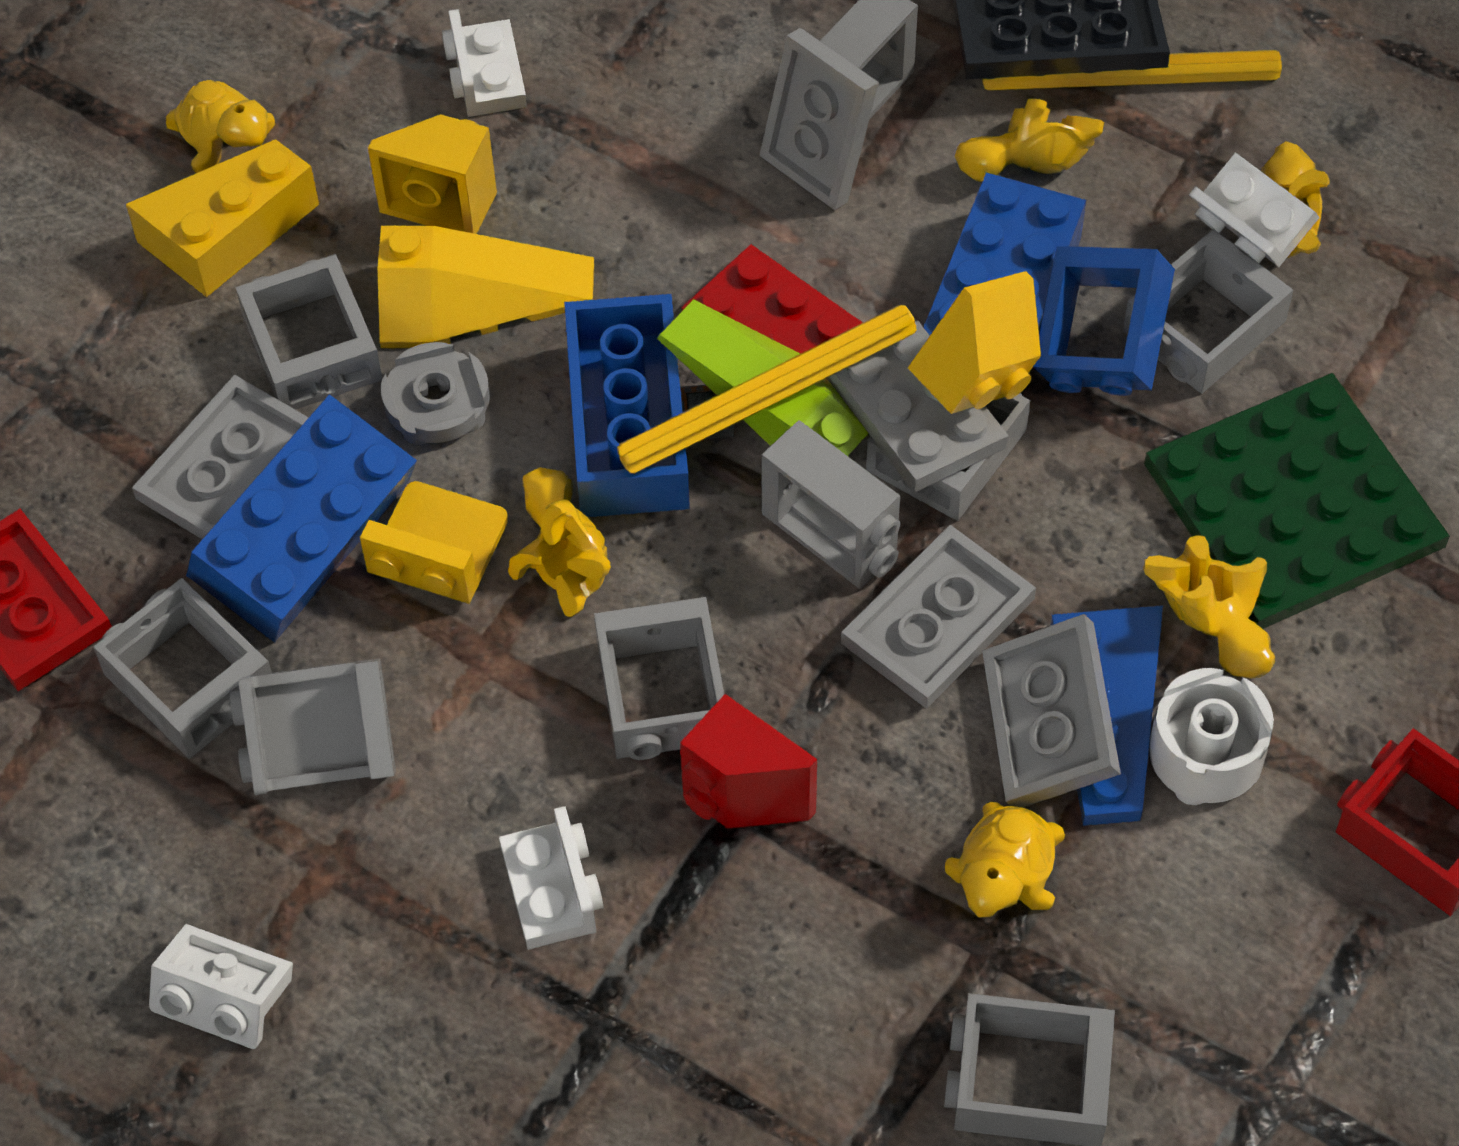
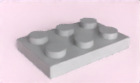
M802 28L788 34L759 156L834 210L838 209L848 202L879 82Z
M918 320L915 321L917 330L912 336L827 377L914 493L1006 449L1009 436L986 406L981 409L972 407L950 414L908 369V366L930 336Z
M234 375L132 487L135 498L203 539L309 417Z
M949 525L841 632V644L927 709L1035 599L1036 587L952 525Z
M1085 614L982 651L1005 800L1009 805L1023 808L1121 774L1094 623Z

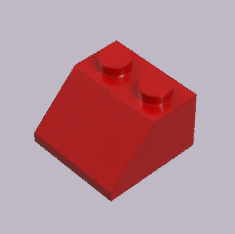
M724 694L680 742L684 800L689 808L701 818L710 820L713 817L726 828L809 821L816 813L817 759L728 695Z

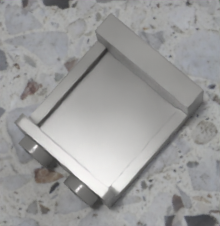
M381 658L246 676L238 680L239 691L230 692L234 725L245 726L248 747L238 750L241 778L243 783H253L254 795L267 794L268 791L364 777H370L371 779L392 777L396 773Z

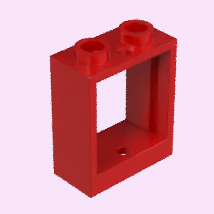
M1413 728L1399 744L1390 740L1381 749L1371 765L1375 772L1365 783L1356 779L1343 793L1337 803V807L1342 810V814L1335 833L1451 917L1459 908V858L1446 871L1370 815L1406 773L1459 810V760Z

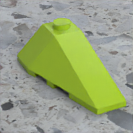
M694 299L657 337L667 349L716 395L800 354ZM827 378L743 419L770 446L800 420L847 456L868 434L867 430Z

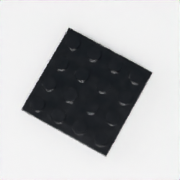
M953 0L966 80L1168 68L1170 50L1158 0Z

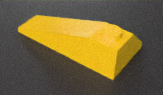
M381 226L377 267L381 348H412L432 342L451 344L450 337L476 330H480L481 335L498 331L499 324L527 318L531 321H537L565 313L564 302L593 300L594 257L438 226Z

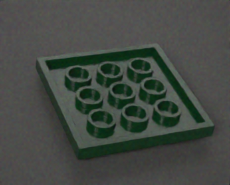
M1333 372L1146 452L1145 467L1191 536H1205L1209 544L1211 559L1223 561L1232 566L1251 563L1257 557L1263 558L1267 562L1266 574L1254 609L1248 618L1262 629L1446 548L1450 537Z

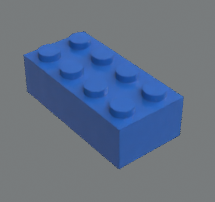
M986 172L923 328L929 335L932 334L964 287L1027 271L1034 279L1038 330L1040 333L1057 246L1078 247L1082 236L1086 200Z
M672 294L564 302L580 511L587 517L690 509L686 448L635 474H630L625 469L617 450L620 443L683 413L678 358L657 339L674 320Z
M329 394L191 552L186 576L275 643L357 546L368 520L377 522L405 489L417 460Z

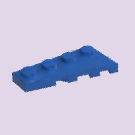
M1163 605L1054 614L1051 617L1050 626L1085 614L1094 623L1121 772L1120 775L1077 789L1083 826L1141 820Z

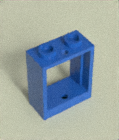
M1057 246L1039 333L1041 357L1033 368L1050 382L1051 388L1067 393H1079L1082 387H1096L1105 393L1117 396L1131 395L1132 390L1152 391L1175 272L1174 267L1157 249ZM1079 286L1137 288L1123 359L1066 356Z

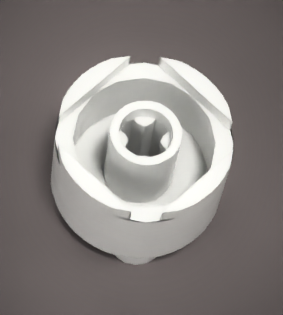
M1196 669L1177 677L1165 690L1154 718L1149 742L1151 764L1160 780L1175 792L1180 801L1188 805L1225 802L1249 790L1260 777L1271 741L1274 718L1271 706L1263 692L1253 682L1244 677L1239 681L1223 675L1224 670Z

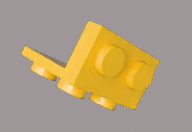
M419 481L410 482L405 487L387 525L368 520L360 536L367 572L470 604L507 526V511L501 506Z

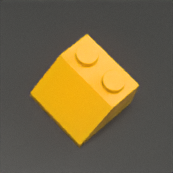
M440 114L371 140L368 146V153L379 213L426 226H438L477 234L497 194L489 127L481 126L468 119L459 120Z
M1027 271L964 287L908 366L913 375L950 414L972 407L981 409L991 401L1003 397L1008 400L1020 394L1030 383L1031 376L1029 372L1041 357L1034 279Z

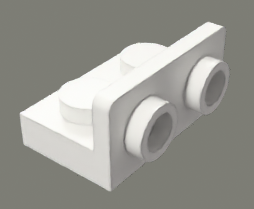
M450 10L451 29L442 30L446 59H456L458 67L449 68L454 98L464 97L467 116L472 117L527 108L526 94L510 19L462 27L459 10Z
M1236 152L1204 192L1195 186L1189 194L1200 207L1195 215L1203 223L1218 233L1226 227L1239 237L1234 243L1236 247L1258 263L1266 257L1278 267H1280L1320 218L1314 210Z
M565 806L554 809L556 823L499 837L527 950L595 933L594 911L604 908L596 875L585 876L580 861L582 858L589 857L582 824L570 825Z
M185 924L151 966L149 1008L152 1012L255 1049L262 1041L264 1016L291 982L293 963Z

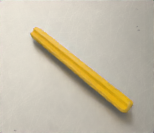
M1277 50L1174 53L1169 55L1168 68L982 79L984 89L991 91L1265 81L1280 78L1282 61L1280 52Z
M898 305L620 443L617 447L619 458L625 469L630 474H635L912 336L917 330L915 319L905 305Z

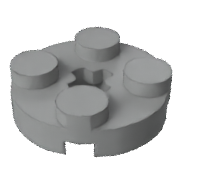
M443 342L425 343L404 351L395 359L396 366L389 372L388 377L385 373L381 382L384 411L391 425L402 433L404 440L408 443L423 445L427 442L440 443L451 441L468 432L479 430L486 420L485 412L490 400L488 378L482 363L470 352L469 357H467L463 353L455 352L454 345ZM438 385L441 391H449L440 399L432 400L425 398L429 393L428 387Z

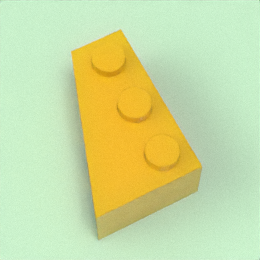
M275 139L126 204L137 243L205 297H208L319 205L311 165Z

